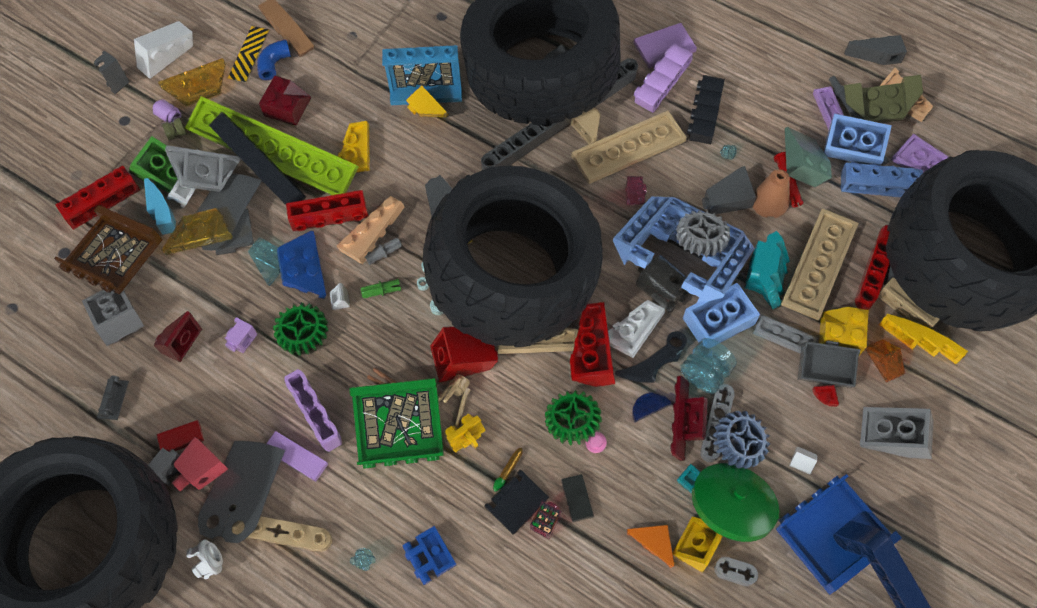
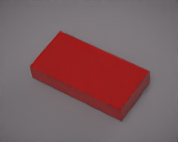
M198 420L156 434L160 450L164 448L168 452L171 449L177 451L186 448L195 437L201 442L204 441L201 425Z

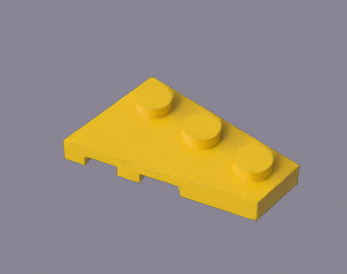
M367 121L349 123L343 140L344 145L341 152L338 153V157L356 164L359 167L356 173L370 171L369 123Z

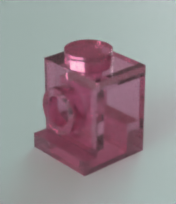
M627 176L625 187L626 205L645 204L647 187L646 184H643L642 176Z

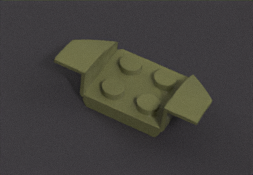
M921 75L903 77L902 82L898 84L862 88L861 83L844 85L846 104L858 113L863 120L885 123L904 120L909 110L922 95L923 86Z

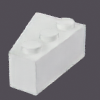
M178 21L134 39L137 68L151 79L193 47L192 31Z

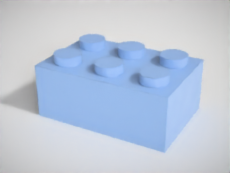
M834 114L830 123L824 153L830 158L858 164H875L880 166L884 161L892 125Z
M735 283L729 287L723 298L696 303L686 308L683 320L703 350L706 351L754 326L760 314L740 285Z

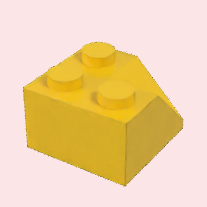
M844 307L822 312L819 343L826 344V341L839 342L838 346L860 349V356L867 347L869 310Z

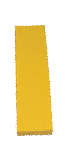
M886 314L879 323L881 327L912 350L918 345L933 357L940 352L957 364L968 352L944 335L905 318Z

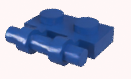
M435 526L415 537L419 543L418 546L413 548L410 542L402 546L406 552L405 557L407 561L412 563L415 569L414 574L417 579L420 578L423 585L431 581L428 572L434 570L438 577L457 566ZM423 552L429 561L425 565L421 563L418 557Z

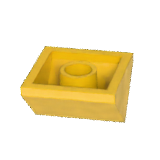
M692 516L672 554L700 572H703L723 536L708 527L702 519Z

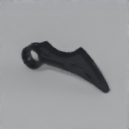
M678 331L671 332L667 336L664 347L634 366L615 371V375L630 381L655 383L656 374L663 365L678 362L687 343L685 335ZM673 338H678L681 340L682 345L674 347L670 341Z

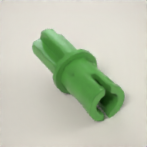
M399 279L382 283L378 281L379 283L361 287L363 298L378 295L384 296L387 293L401 291Z

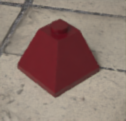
M187 311L157 336L154 346L161 354L181 362L203 329L193 315Z

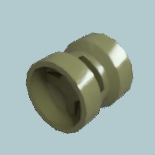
M180 117L174 119L173 122L162 123L169 141L175 139V136L187 135Z

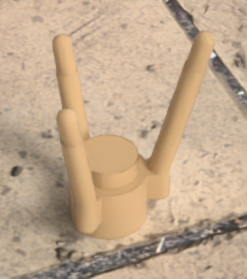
M456 375L453 381H450L448 386L438 396L439 402L444 398L443 402L446 403L453 394L456 396L463 395L455 423L457 429L461 421L467 396L471 391L467 388L470 384L469 380L461 375Z

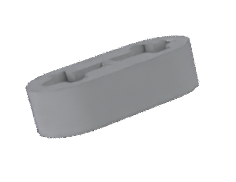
M729 557L720 558L714 566L715 574L719 578L742 586H751L758 578V572L754 566ZM724 563H727V567L734 570V572L727 571L725 574L719 565L722 566ZM746 570H749V575L753 577L746 581L745 576L739 574L738 571L744 573Z

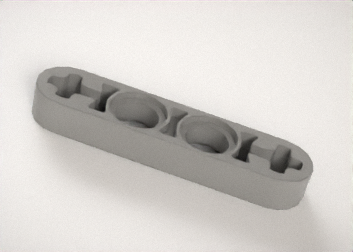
M728 384L719 385L714 393L706 426V440H703L700 455L706 462H714L720 455V453H716L719 449L718 445H714L712 456H709L706 450L709 449L711 442L714 443L717 440L709 432L711 428L719 424L721 419L714 414V410L718 408L723 409L725 415L731 412L734 389ZM723 390L727 391L726 394L728 396L726 397L724 403H720L722 399L721 393L723 392Z

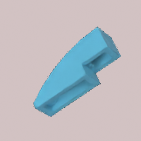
M148 178L144 179L147 212L153 220H156V226L162 235L178 232L173 212L162 193Z

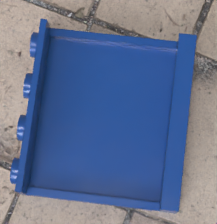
M847 474L842 478H839L838 475L827 483L830 487L825 491L822 488L811 495L813 500L809 503L804 500L795 507L797 512L792 516L789 513L778 520L780 525L776 528L778 533L829 595L837 591L870 564L866 557L842 549L834 540V533L849 521H854L880 529L890 537L893 544L902 539L897 531L891 534L845 481L849 477Z

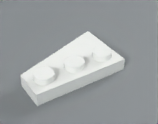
M649 300L645 301L630 312L629 316L624 320L615 323L613 328L608 331L610 346L634 358L664 315L665 308Z

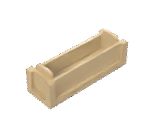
M892 278L880 291L878 298L905 319L930 329L940 320L918 307L903 291L895 278Z

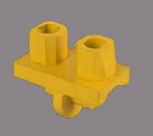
M467 414L461 420L462 427L457 429L455 426H450L445 430L446 438L455 453L461 448L465 449L470 444L474 449L478 447L476 440L486 431L478 416L473 417Z

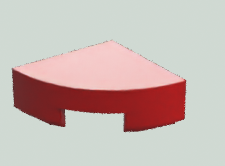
M835 385L813 387V393L820 402L832 407L839 405Z

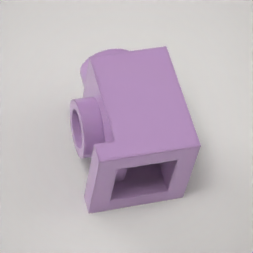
M236 317L234 319L235 326L228 330L225 337L227 341L225 346L233 352L238 350L244 353L257 336V333L253 326Z

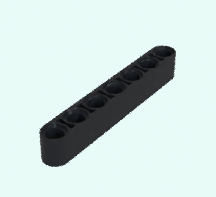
M221 112L209 124L218 136L285 205L286 203L303 201L306 198L301 190L225 113Z

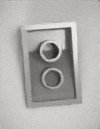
M101 290L82 300L95 330L106 346L118 342L121 338L130 333L137 332L144 326L124 290L120 295L113 291L108 293Z
M864 407L860 446L907 458L932 459L934 419L931 409Z

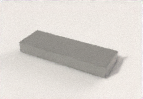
M764 315L760 316L753 334L798 353H801L802 343L806 341L817 343L818 338Z

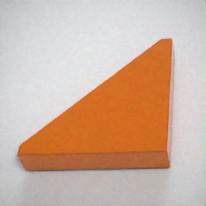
M668 525L627 529V534L642 544L645 549L660 558L670 568L674 567Z

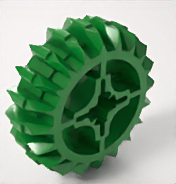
M301 302L300 306L297 307L293 303V308L289 309L286 307L285 313L279 312L281 318H275L277 325L273 326L275 331L274 337L277 339V344L282 346L285 352L288 350L292 355L297 352L301 356L302 351H305L309 355V349L316 351V345L322 346L323 344L321 339H327L326 332L329 329L326 325H328V321L324 313L317 306L313 308L312 304L309 303L305 307V304ZM305 317L313 319L314 321H316V324L307 322ZM286 334L295 336L296 340H291L287 338Z
M576 389L573 394L566 391L565 396L559 393L558 400L552 398V404H548L547 411L545 412V424L548 427V432L553 434V438L555 440L560 438L562 444L568 440L570 446L573 444V441H577V444L580 445L582 439L588 442V435L594 437L596 435L595 431H599L600 423L602 422V417L600 416L601 409L598 408L597 401H593L591 395L586 397L584 391L580 395H578ZM578 407L585 409L588 413H585L584 410L578 409ZM558 422H561V424L567 425V426L569 427V429H568V428H565V427H562Z

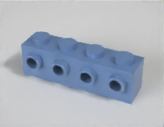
M855 162L845 163L841 171V192L902 197L913 182L923 174V170L875 164H858Z

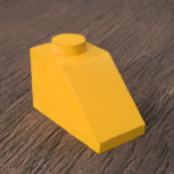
M422 85L406 99L409 104L407 108L414 115L417 113L420 117L446 118L448 116L443 107Z

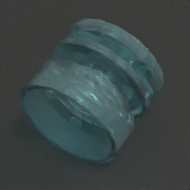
M703 338L693 349V354H690L687 360L681 364L680 369L686 379L702 391L713 394L718 391L725 378L734 370L737 361L724 345L710 338Z

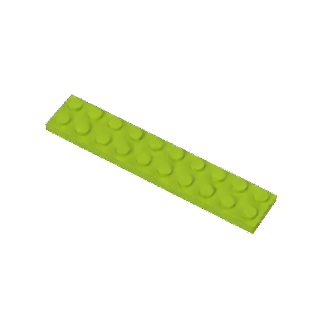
M200 97L185 126L186 130L232 150L209 126L223 112L285 175L329 195L347 192L359 168L356 164L207 98Z

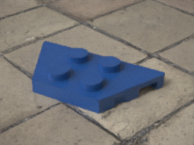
M309 231L278 247L277 256L283 286L296 288L304 293L309 291L319 295V298L325 299L326 291L314 231Z

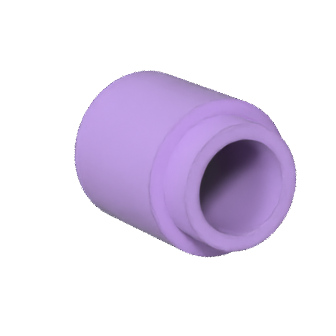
M161 99L154 103L153 114L163 121L170 123L176 118H181L179 109L166 100Z

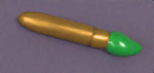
M522 448L515 450L500 476L495 480L493 485L494 492H497L504 486L506 479L522 456Z

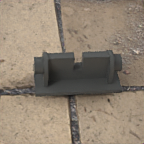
M114 375L107 380L97 418L118 420L129 381L119 380V377Z

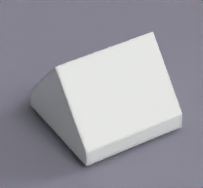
M339 283L329 292L332 310L350 307L348 290L342 283Z
M797 446L789 466L810 475L817 462V455Z

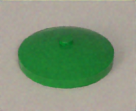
M728 463L714 464L703 469L693 484L692 502L697 514L708 527L728 539L741 542L760 540L773 530L779 519V504L776 495L760 476L749 469L737 468L735 464L732 466L728 465Z

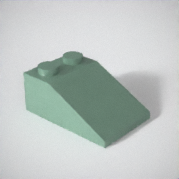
M786 127V168L789 177L813 187H817L832 178L831 161L817 141L792 128Z

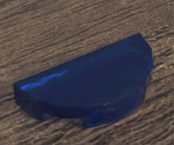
M653 392L641 395L636 400L632 409L634 423L671 406V402L667 397L654 394Z

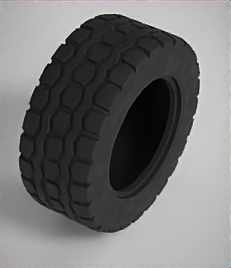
M475 0L464 15L460 31V43L470 88L480 103L492 113H497L499 117L507 120L513 119L514 122L522 124L532 122L533 125L547 124V121H550L551 124L565 121V118L570 120L582 115L583 111L588 112L594 108L598 102L600 103L608 95L616 82L621 64L620 21L612 0ZM538 35L563 36L577 43L563 54L540 60L522 59L506 53L508 49L519 41Z

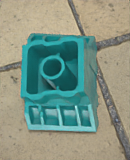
M777 231L769 234L766 242H757L750 259L744 288L761 294L772 310L781 306L779 296L784 294L783 283L785 275L788 274L786 264L790 262L784 239Z

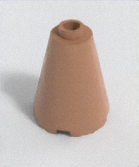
M774 170L754 190L756 200L753 209L756 213L766 218L768 216L778 218L787 211L790 204V177L786 171Z

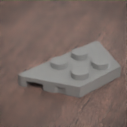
M168 145L165 147V152L181 187L220 192L241 160L238 156Z

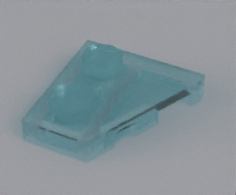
M259 237L248 253L265 282L270 286L280 274L277 256L278 247Z

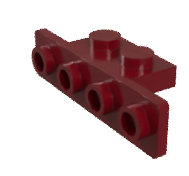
M682 375L677 376V382L674 386L676 397L673 404V442L670 445L672 456L680 461H685L686 441L706 440L708 400L705 397L689 398L690 384Z

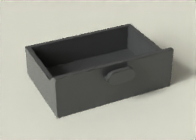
M806 341L801 345L797 380L853 388L856 385L860 349L838 346L839 342L826 341V344Z

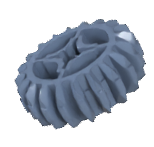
M735 411L721 418L719 424L714 427L717 432L712 435L717 438L713 443L719 447L716 453L723 454L721 460L728 459V465L732 466L735 464L737 468L743 467L745 469L757 466L759 462H762L765 459L764 455H767L769 452L766 448L770 445L766 441L770 435L764 432L767 427H761L760 425L762 420H755V414L748 415L747 411ZM737 424V429L730 433L732 425ZM752 446V452L749 456H747L746 452L749 450V447Z

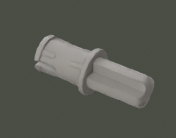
M394 238L383 245L379 244L372 252H368L365 258L368 264L371 265L383 257L387 258L388 254L401 248L402 244L398 238Z

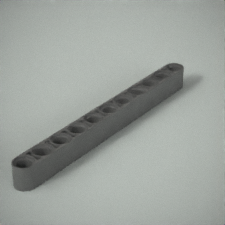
M629 58L621 62L620 71L613 88L600 103L636 79L638 69L636 60ZM565 118L563 122L552 124L550 121H547V124L542 125L530 123L483 155L481 158V169L485 170V168L495 166H510L570 125L571 119Z

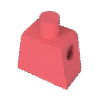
M195 437L174 462L173 466L181 474L172 484L180 492L189 483L200 490L227 471L228 468Z

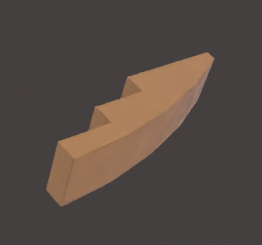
M267 0L258 5V8L278 35L280 34L284 40L287 39L288 45L292 46L299 57L314 49V45L276 0Z

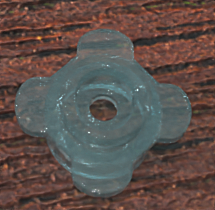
M366 548L358 549L355 552V556L350 558V564L364 571L369 570L370 565L376 561L373 553Z

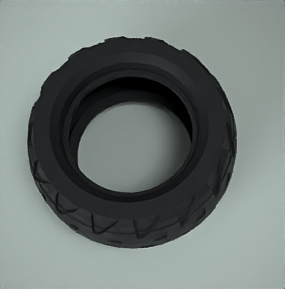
M969 150L954 158L950 156L926 170L902 195L887 228V231L890 232L886 244L887 259H889L893 275L900 287L923 311L935 318H939L943 323L956 328L972 329L979 332L992 331L1018 324L1037 314V166L1022 158L1003 152ZM948 212L970 216L989 227L1006 246L1013 262L1014 272L995 268L973 255L954 232Z
M495 166L485 168V170L474 173L471 176L467 175L457 182L449 194L446 193L428 224L423 248V265L425 279L430 288L433 302L438 310L447 316L455 328L464 334H469L481 340L483 343L494 346L526 347L542 340L547 341L565 330L579 317L596 289L603 260L601 229L598 220L593 216L588 203L565 182L548 173L523 166ZM491 231H507L523 235L545 249L554 263L556 274L545 281L533 284H518L502 280L479 266L472 257L467 244L478 235Z
M82 436L53 437L35 442L31 447L14 452L1 461L0 608H141L145 603H150L161 589L168 568L171 569L176 554V532H178L175 509L169 492L160 477L157 476L148 464L128 449L101 439ZM87 490L108 491L116 506L117 530L113 544L106 557L94 571L82 580L64 588L43 590L35 581L29 565V546L38 523L55 504L72 494Z

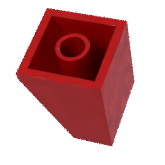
M443 327L430 345L439 382L453 380L456 375L465 377L491 370L498 362V353L494 345L483 343L469 334L462 333L455 327Z

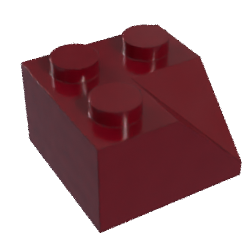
M274 75L259 105L265 117L297 126L311 100V96L291 80Z

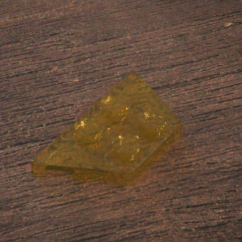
M221 58L161 80L158 84L161 89L182 104L189 106L197 103L201 96L208 99L221 94L226 63Z
M214 208L183 216L163 246L162 251L168 255L229 240L233 236L228 231V226L223 220L221 212Z

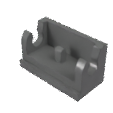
M103 51L102 55L94 61V65L96 67L104 62V65L98 70L105 78L107 87H110L112 93L116 94L129 83V80L117 59Z

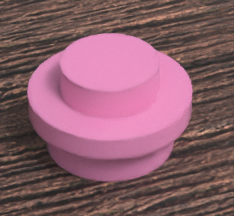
M595 432L596 435L594 437L588 435L589 441H585L587 449L593 453L602 452L607 444L605 436L600 432Z

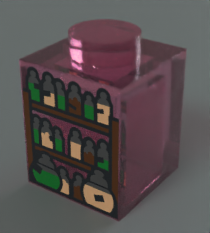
M542 501L530 524V530L550 540L561 518L562 511L559 510V506L552 502L545 503Z

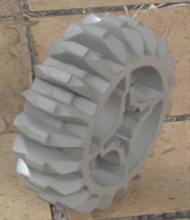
M701 210L697 213L692 211L690 214H685L679 221L676 237L679 241V246L684 247V251L690 250L691 254L696 253L698 257L702 254L707 258L709 254L715 256L717 253L721 254L723 249L727 247L730 239V227L727 226V221H722V216L716 217L715 213L710 214L708 210L705 213Z

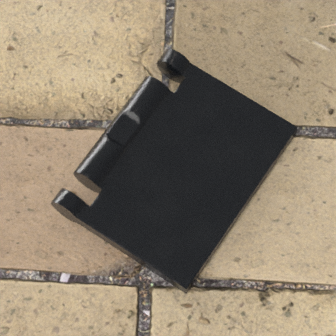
M521 469L517 472L523 478L520 482L513 476L491 498V501L497 505L494 509L488 503L484 505L485 509L512 535L549 499V496Z

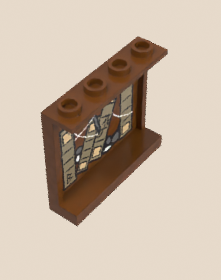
M98 205L94 212L100 217L99 220L65 260L58 257L54 259L60 264L58 267L68 274L72 272L80 280L85 278L87 282L95 287L100 285L104 291L108 293L113 291L120 295L163 239L153 228Z

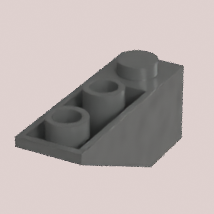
M901 35L849 41L844 54L881 65L902 63L907 50Z

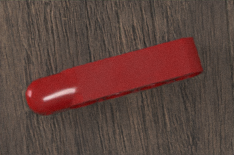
M884 225L880 229L875 246L868 259L855 298V305L859 309L869 310L879 297L889 266V259H887L886 244L890 233L887 231L888 225Z

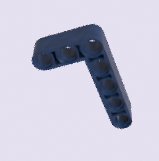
M849 521L834 533L833 538L842 549L868 559L896 608H931L892 540L884 531Z

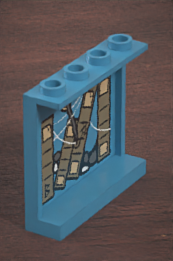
M457 45L382 49V65L385 66L391 105H409L406 99L421 85L438 103L462 102Z

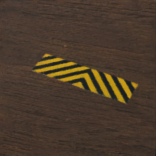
M251 26L227 79L246 82L269 29Z

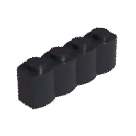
M703 75L702 80H698L696 91L700 92L699 95L695 94L693 105H696V109L692 108L690 117L693 120V124L689 123L687 134H690V141L711 145L725 79Z

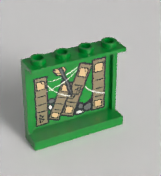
M435 378L350 388L358 452L357 465H363V469L374 468L376 463L383 462L384 466L397 465V461L405 460L406 464L417 463L418 458H427V461L440 460L439 456L444 455L437 382Z

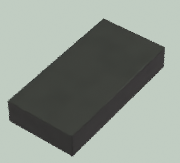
M583 475L561 479L572 522L593 518L594 515Z

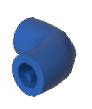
M287 39L269 44L261 51L257 59V71L260 79H273L274 75L276 76V62L283 58L291 57Z

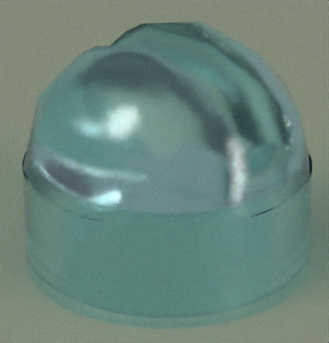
M724 145L720 150L721 156L728 160L734 159L737 151L736 146Z

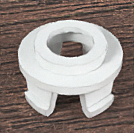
M204 539L194 548L187 550V558L197 555L201 560L191 569L197 578L204 575V579H208L211 575H217L222 571V555L215 544Z

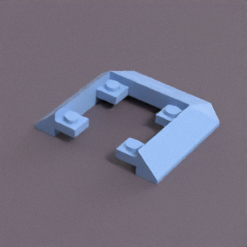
M651 196L613 238V243L623 264L625 265L628 261H631L636 266L645 269L655 254L642 247V244L652 234L659 240L667 242L670 239L679 244L676 237L679 221L685 214H690L692 211L697 213L700 209L675 197ZM728 223L730 239L727 247L723 249L721 254L717 253L715 256L709 254L706 258L705 255H702L703 261L717 268L710 279L706 280L690 272L682 284L681 288L699 297L697 303L723 298L755 249L742 230Z

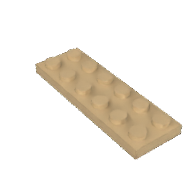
M666 111L572 152L571 157L588 184H591L686 142L687 137L670 112Z
M821 209L781 302L782 306L819 321L859 224L858 222Z

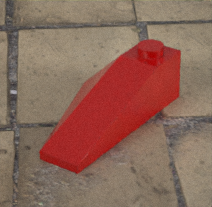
M604 302L587 304L581 315L578 334L574 342L575 346L570 357L572 381L593 387L615 384L605 304Z

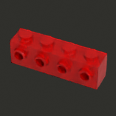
M121 166L55 204V206L74 230L98 216L94 212L98 205L110 209L137 193L140 189L126 168Z
M363 190L286 203L288 221L293 231H304L314 227L322 228L326 225L342 224L353 220L360 221L368 217Z

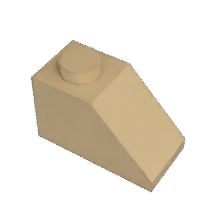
M592 108L588 112L583 111L582 115L571 119V125L588 144L597 141L600 113L596 108Z

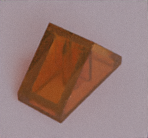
M883 339L865 348L886 383L905 374L901 348Z

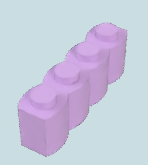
M673 44L671 48L668 47L664 53V58L656 62L654 71L651 74L648 73L644 79V84L641 87L638 86L635 90V103L653 113L679 80L682 73L688 68L692 61L693 53L677 44Z
M297 369L285 376L287 388L295 398L298 407L304 414L306 421L314 431L323 449L330 452L342 445L339 432L331 422L325 408L321 405L305 374Z

